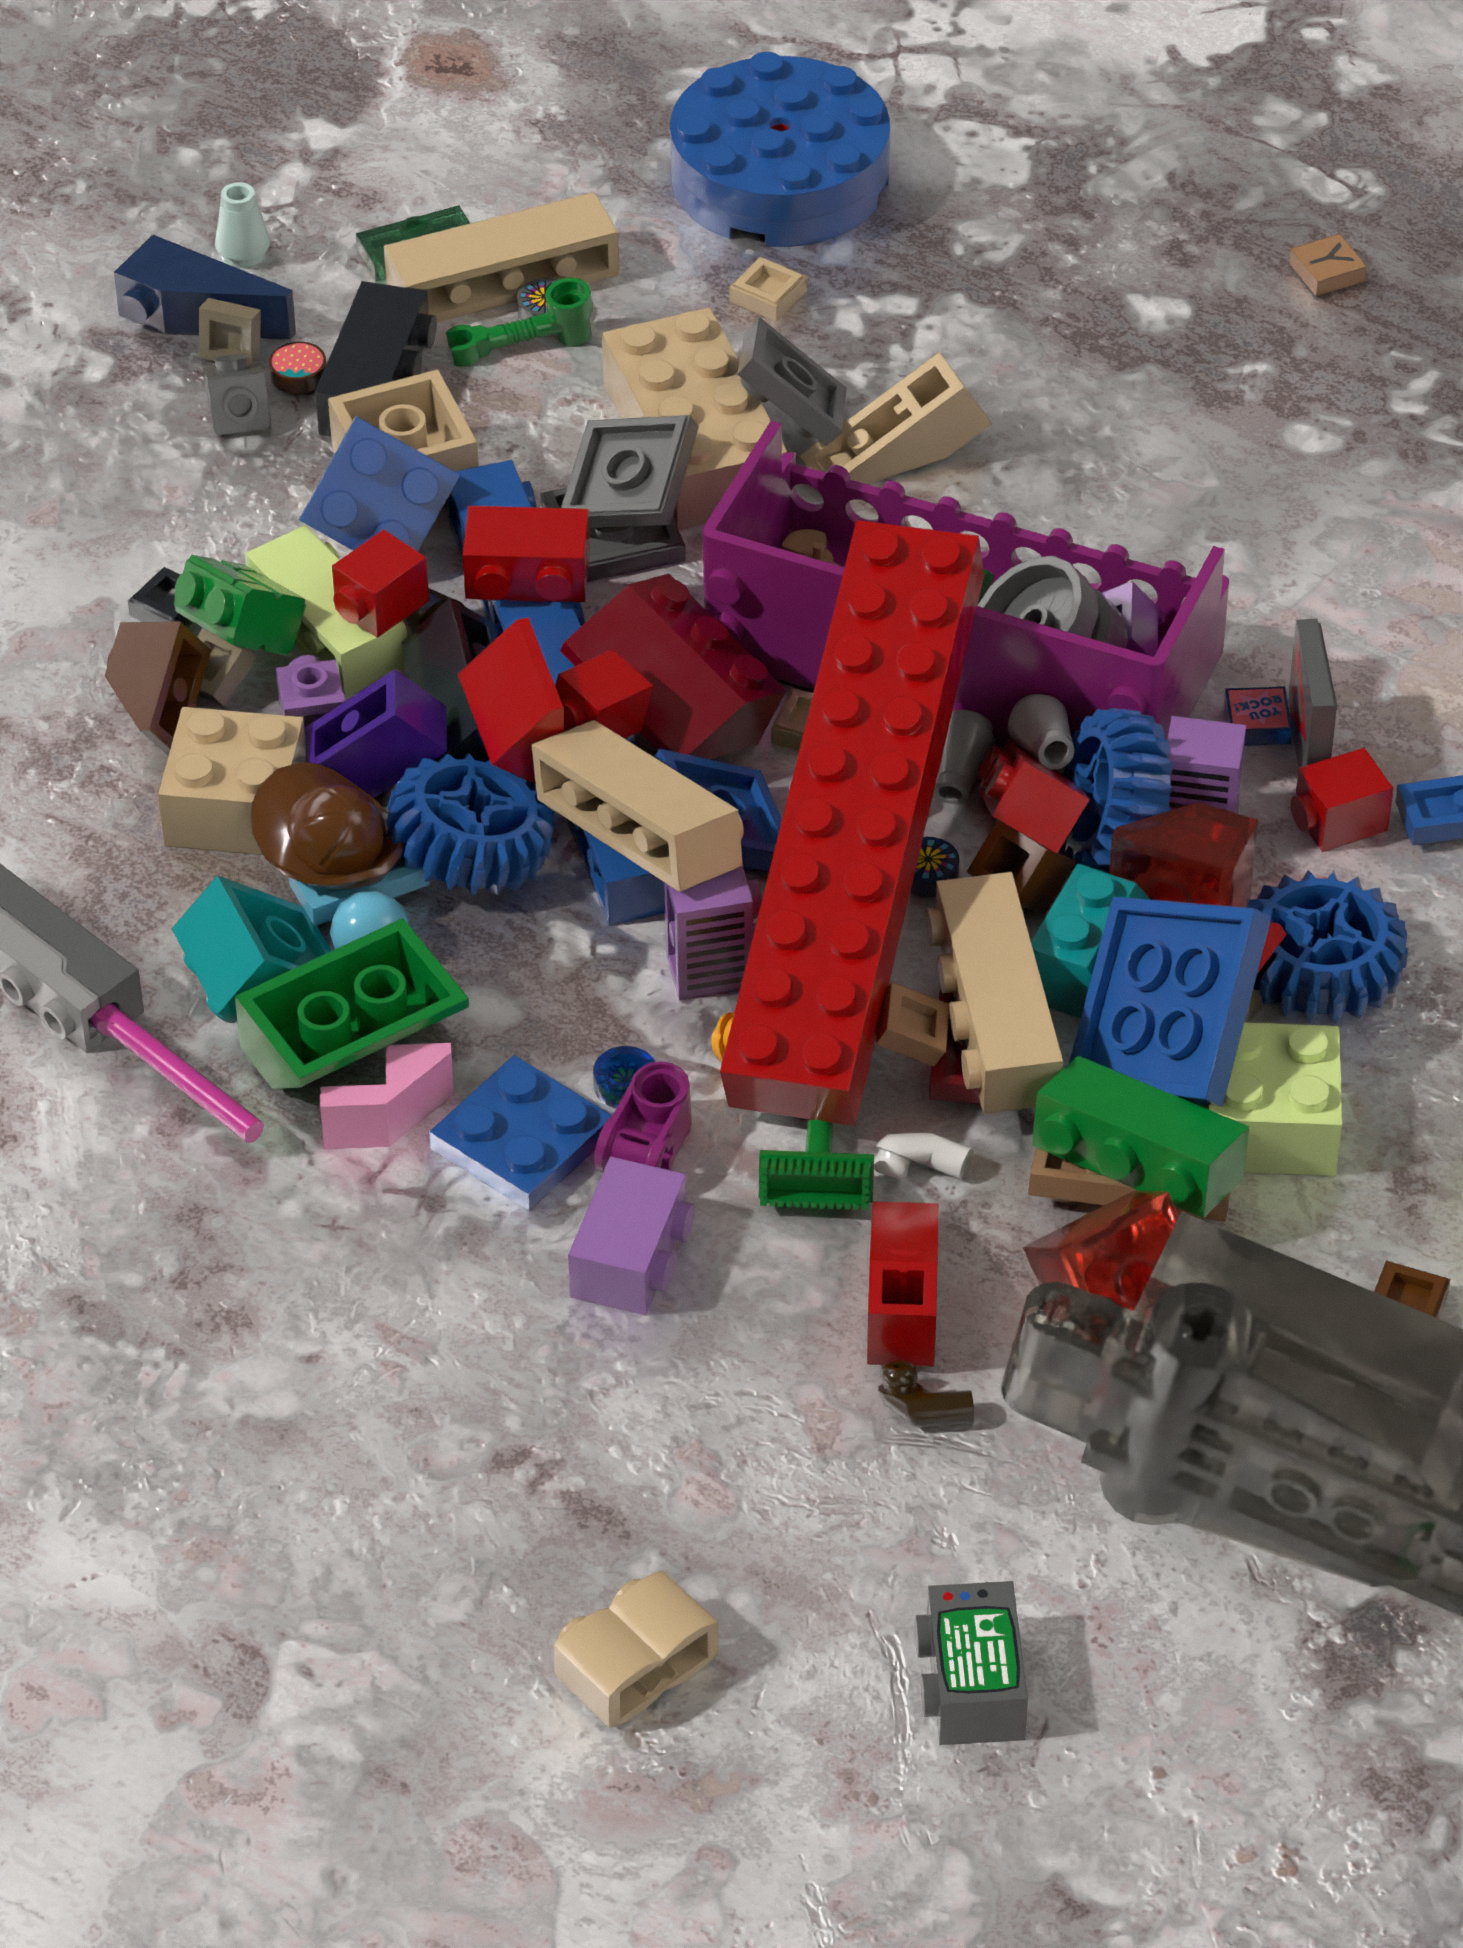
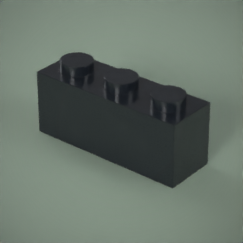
M361 281L315 390L319 435L331 437L328 398L421 374L424 348H432L437 329L436 316L429 314L427 290Z
M449 598L401 642L408 669L407 677L446 705L447 752L445 753L451 755L456 760L463 759L467 753H470L474 760L487 762L489 756L458 674L497 638L492 621Z

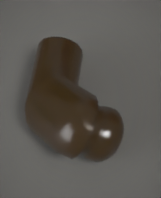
M893 1361L882 1368L881 1380L883 1384L878 1387L879 1396L884 1405L909 1424L919 1428L974 1424V1404L971 1390L931 1393L917 1383L918 1375L916 1368L907 1361Z

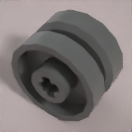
M1055 556L1031 558L1010 568L989 587L977 605L1126 649L1128 644L1127 623L1118 608L1103 593L1094 589L1087 578L1070 562Z

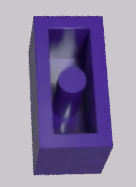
M396 669L306 727V762L321 764L335 770L373 798L389 791L404 776L406 768H418L422 758H429L435 761L440 755L447 752L446 705Z

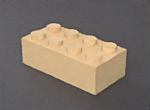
M711 307L602 332L603 384L621 419L691 415L699 426L673 518L678 530L706 524L771 421L762 403L751 396L741 384V377L737 375L739 360ZM782 442V455H783V454L788 453V452H787V450H786V448H785V446H784V444H783V442Z

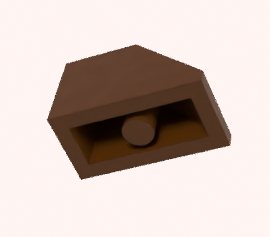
M181 621L120 622L113 648L108 655L105 678L138 729L169 756L182 707L195 708L211 650Z

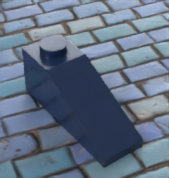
M151 235L114 271L119 316L163 334L199 336V307L208 298L260 309V338L290 340L296 334L293 291L291 289L158 236Z

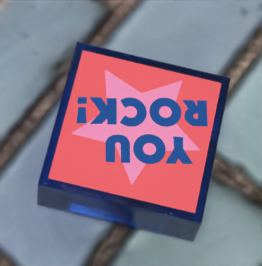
M1285 686L1225 688L1223 704L1226 723L1246 725L1244 746L1291 744L1292 724Z

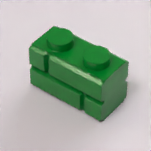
M191 555L186 560L183 573L178 577L175 585V611L230 644L253 650L260 648L265 652L287 656L294 649L306 608L305 599L268 577L257 573V571L240 563L224 560L219 562L213 558Z

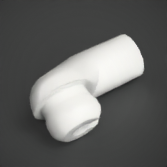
M929 1132L887 1134L876 1145L880 1150L874 1159V1169L878 1173L901 1180L907 1176L909 1163L913 1161L950 1176L963 1179L971 1166L974 1151L972 1148Z

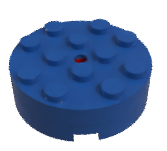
M760 52L750 59L733 62L719 68L708 69L681 94L671 114V184L674 195L682 209L693 220L709 231L728 239L732 236V228L765 234V246L769 247L802 246L840 236L859 226L877 210L878 195L883 187L889 184L890 117L887 107L880 95L866 81L857 76L854 70L816 59L779 56L773 52Z

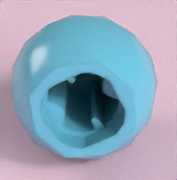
M379 891L357 892L340 903L332 919L330 935L335 949L401 918L410 926L404 907L392 896Z

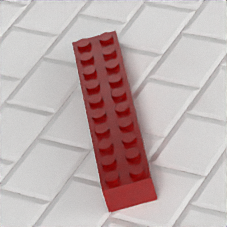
M856 520L720 1068L728 1107L856 1126L877 1037L886 990L889 986L984 579L978 535Z

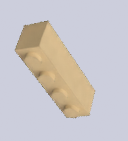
M595 192L384 245L386 285L427 290L429 314L435 315L437 322L517 302V294L520 288L532 280L541 278L556 280L578 278L586 283H591L619 275L618 231Z
M597 721L587 722L532 744L537 799L677 891L681 892L743 866L741 839L744 828L741 817L738 814V809Z
M1012 872L936 881V907L926 908V929L930 946L940 945L942 955L937 957L942 993L952 992L955 1001L950 1002L949 1005L953 1038L955 1041L965 1040L967 1050H962L961 1055L965 1086L967 1089L977 1088L983 1114L1036 1108L1037 1092L1063 1069V1059Z

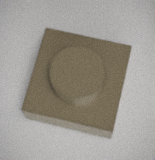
M208 298L199 307V358L215 361L216 358L222 356L247 354L249 355L250 362L259 361L261 310Z
M202 628L197 637L211 650L199 695L225 707L257 656L250 649L236 647Z

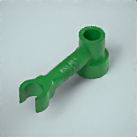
M563 278L555 281L546 290L547 313L532 316V318L528 317L526 320H516V322L512 321L510 324L505 323V325L500 324L488 328L482 325L473 327L470 325H457L448 329L446 336L448 347L452 350L454 366H470L480 358L488 356L491 350L558 334L559 341L566 346H579L586 343L592 335L589 317L593 312V303L589 285L578 278Z

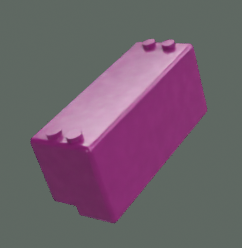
M770 421L703 527L704 609L715 619L722 622L728 629V632L754 658L761 661L775 679L811 690L815 689L856 520L908 527L905 517L914 515L926 520L933 530L954 533L964 531L977 533L986 540L989 546V550L981 552L983 569L989 570V572L994 574V582L1010 568L1022 563L1016 554V549L1027 547L1039 553L1041 557L1055 556L1070 562L1072 565L1082 563L1091 566L1098 572L1101 582L1090 584L1101 593L1126 584L1129 580L1133 579L1149 583L1157 593V598L1151 600L1165 613V622L1158 625V650L1154 657L977 606L953 711L969 710L986 717L993 726L992 734L995 737L996 745L1003 747L1010 738L1008 720L1013 707L1020 699L1031 694L1049 695L1058 699L1064 705L1068 715L1071 738L1076 730H1081V723L1086 716H1092L1097 709L1109 710L1110 708L1140 711L1143 715L1153 716L1155 723L1162 725L1165 733L1164 739L1167 740L1171 716L1190 717L1223 654L1229 579L1223 575L1225 549L1213 546L1196 578L1186 575L1185 567L1174 560L1165 562L1163 567L1159 568L1129 559V553L1126 548L1118 544L1109 545L1105 552L1075 544L1071 534L1062 528L1053 529L1049 536L1017 527L1015 518L1005 512L997 513L993 520L963 512L959 502L949 496L940 498L938 503L935 504L905 495L904 487L896 481H887L882 488L850 480L848 470L840 465L830 466L827 472L796 464V453L788 452L782 455V424ZM806 484L814 487L822 495L824 503L812 504L805 501L797 493L795 485ZM862 500L869 503L877 511L878 519L868 520L860 517L853 511L850 501ZM813 529L824 532L828 541L827 549L832 553L833 561L840 566L781 549L782 543L791 533L798 530Z

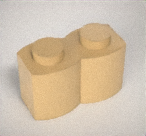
M664 1571L655 1572L643 1579H633L617 1591L609 1608L598 1610L588 1616L576 1617L561 1630L554 1644L555 1676L609 1728L619 1726L644 1711L664 1690L676 1687L692 1678L718 1654V1621Z

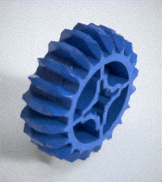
M1097 709L1092 716L1085 717L1081 723V730H1076L1073 734L1074 756L1070 763L1065 766L1062 775L1083 789L1090 799L1063 845H1066L1065 853L1077 860L1075 866L1081 864L1117 877L1133 876L1137 870H1144L1149 862V857H1154L1158 851V838L1163 837L1166 833L1164 822L1167 813L1171 812L1168 805L1170 793L1174 790L1170 786V774L1174 765L1173 762L1168 760L1171 749L1170 743L1164 739L1163 727L1155 723L1153 716L1143 715L1140 711L1128 709Z
M443 753L438 762L429 758H422L418 768H406L404 776L397 782L395 790L390 795L387 808L389 811L386 819V825L388 826L386 835H392L391 840L394 844L400 841L405 844L401 856L405 857L406 869L413 870L423 867L425 882L438 879L447 884L448 891L454 886L467 888L470 894L474 896L478 889L485 888L493 895L498 896L504 886L519 890L524 880L535 879L537 872L544 865L545 858L550 855L554 840L552 834L555 827L553 821L555 812L537 799L534 783L518 778L512 773L493 766L490 759L487 762L474 760L470 753H467L463 759L458 760L447 753Z
M1307 870L1301 881H1296L1287 875H1283L1277 887L1263 885L1257 899L1248 900L1246 908H1255L1272 916L1271 922L1280 924L1286 932V936L1256 976L1253 989L1259 991V994L1262 996L1263 1005L1280 1002L1284 1017L1297 1010L1306 1014L1309 1024L1316 1015H1328L1336 1024L1343 1012H1348L1354 1017L1361 1019L1367 1006L1381 1008L1384 999L1387 998V994L1396 992V988L1401 982L1403 968H1406L1409 950L1406 948L1408 934L1405 929V921L1399 919L1396 903L1383 902L1380 888L1364 891L1362 890L1359 876L1346 883L1337 879L1334 870L1327 879L1315 878Z

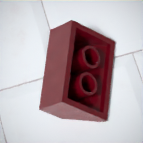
M669 573L628 584L564 641L560 652L574 666L613 649L654 685L640 733L657 751L663 749L705 759H714L758 745L787 691L768 672L766 666L754 658L728 632L726 626L706 611L689 594L687 587L674 579Z

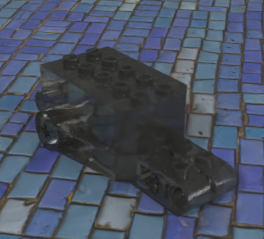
M1181 1212L1134 1311L1117 1305L1113 1300L1103 1295L1091 1294L1061 1282L1043 1283L1033 1288L1026 1296L1002 1379L1001 1391L1003 1399L1011 1409L1020 1415L1087 1443L1081 1463L1101 1471L1099 1480L1103 1495L1116 1512L1132 1522L1147 1525H1158L1175 1521L1370 1587L1390 1585L1463 1616L1462 1328L1184 1212Z

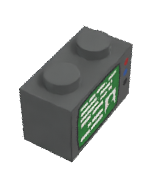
M1013 1581L928 1586L927 1614L915 1615L914 1618L917 1658L930 1657L932 1673L921 1674L922 1710L924 1717L937 1718L939 1745L1025 1740L1028 1696Z

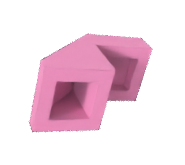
M451 1043L386 1046V1084L320 1087V1112L324 1149L390 1147L454 1096Z

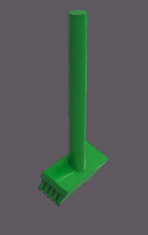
M808 1119L805 1152L760 1150L758 1193L760 1206H767V1203H770V1206L778 1204V1207H784V1204H786V1207H792V1204H795V1207L803 1205V1208H809V1205H811V1208H817V1205H820V1208L828 1206V1209H834V1206H837V1209H842V1206H845V1209L853 1207V1210H859V1207H862V1210H868L869 1203L873 1201L874 1154L831 1153L834 1123Z

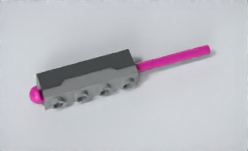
M0 863V987L6 997L15 1005L21 1006L24 1004L42 1018L44 1024L53 1035L60 1039L66 1037L85 1053L90 1052L101 1044L102 1039L114 1037L246 1143L256 1141L264 1129V1124L261 1120L134 1021L135 1018L144 1013L139 969Z

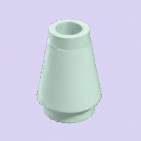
M244 182L230 183L221 191L215 248L228 265L238 268L257 265L266 255V251L270 246V237L255 197V191L251 185Z

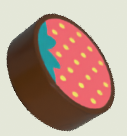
M297 341L279 346L272 352L269 358L271 382L277 389L289 394H306L316 390L326 367L325 353L320 347L309 342Z

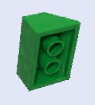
M401 918L236 995L235 1004L240 1048L271 1088L302 1087L468 1008L469 998L408 923Z

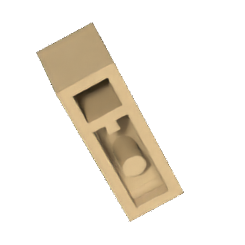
M938 352L844 422L840 433L827 447L819 441L801 454L800 457L808 468L827 472L830 466L840 465L848 470L850 480L871 484L948 458L991 426L992 422L942 354Z

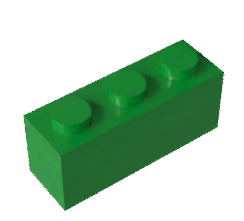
M1077 1056L1037 1092L1032 1146L1130 1186L1135 1190L1196 1216L1205 1218L1243 1180L1250 1126L1086 1058Z

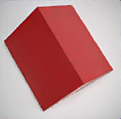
M529 617L518 619L470 662L458 676L491 764L536 784L532 744L564 732V707Z

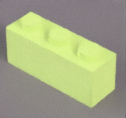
M303 525L246 552V566L305 599L306 608L295 646L304 655L316 656L321 661L336 660L342 692L346 698L373 684L394 669L398 671L405 669V656L401 642L407 637V630L402 620L383 635L376 638L359 625L351 624L342 618L338 611L335 610L333 602L334 588L332 565L338 562L340 557L332 544L329 542L323 543L306 525Z

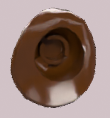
M304 762L276 769L262 783L252 801V834L264 858L285 876L308 885L328 890H350L374 885L381 882L398 863L405 846L401 841L394 844L391 840L392 835H386L388 811L350 780L335 770L321 764Z

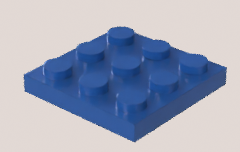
M1112 897L1069 1063L1075 1057L1081 1056L1189 1102L1223 1107L1272 916L1255 908Z

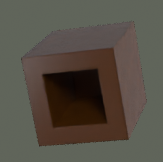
M997 820L966 872L971 876L1012 872L1021 906L1045 914L1077 860L1062 850L1055 853Z

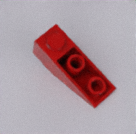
M1011 737L1008 739L1003 750L996 745L992 747L982 762L976 776L982 780L979 792L991 816L1055 853H1058L1090 800L1083 789L1056 769H1049L1015 744Z
M872 1201L867 1328L868 1365H886L893 1361H907L914 1366L935 1367L939 1203Z

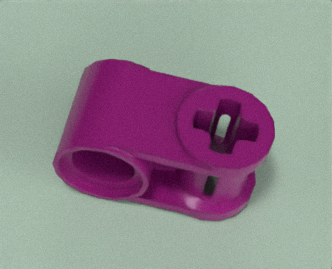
M659 1061L641 1067L633 1075L632 1081L617 1109L608 1118L599 1135L593 1162L596 1171L603 1173L610 1156L671 1171L675 1157L685 1138L690 1133L692 1125L690 1083L688 1075L681 1067L673 1063Z

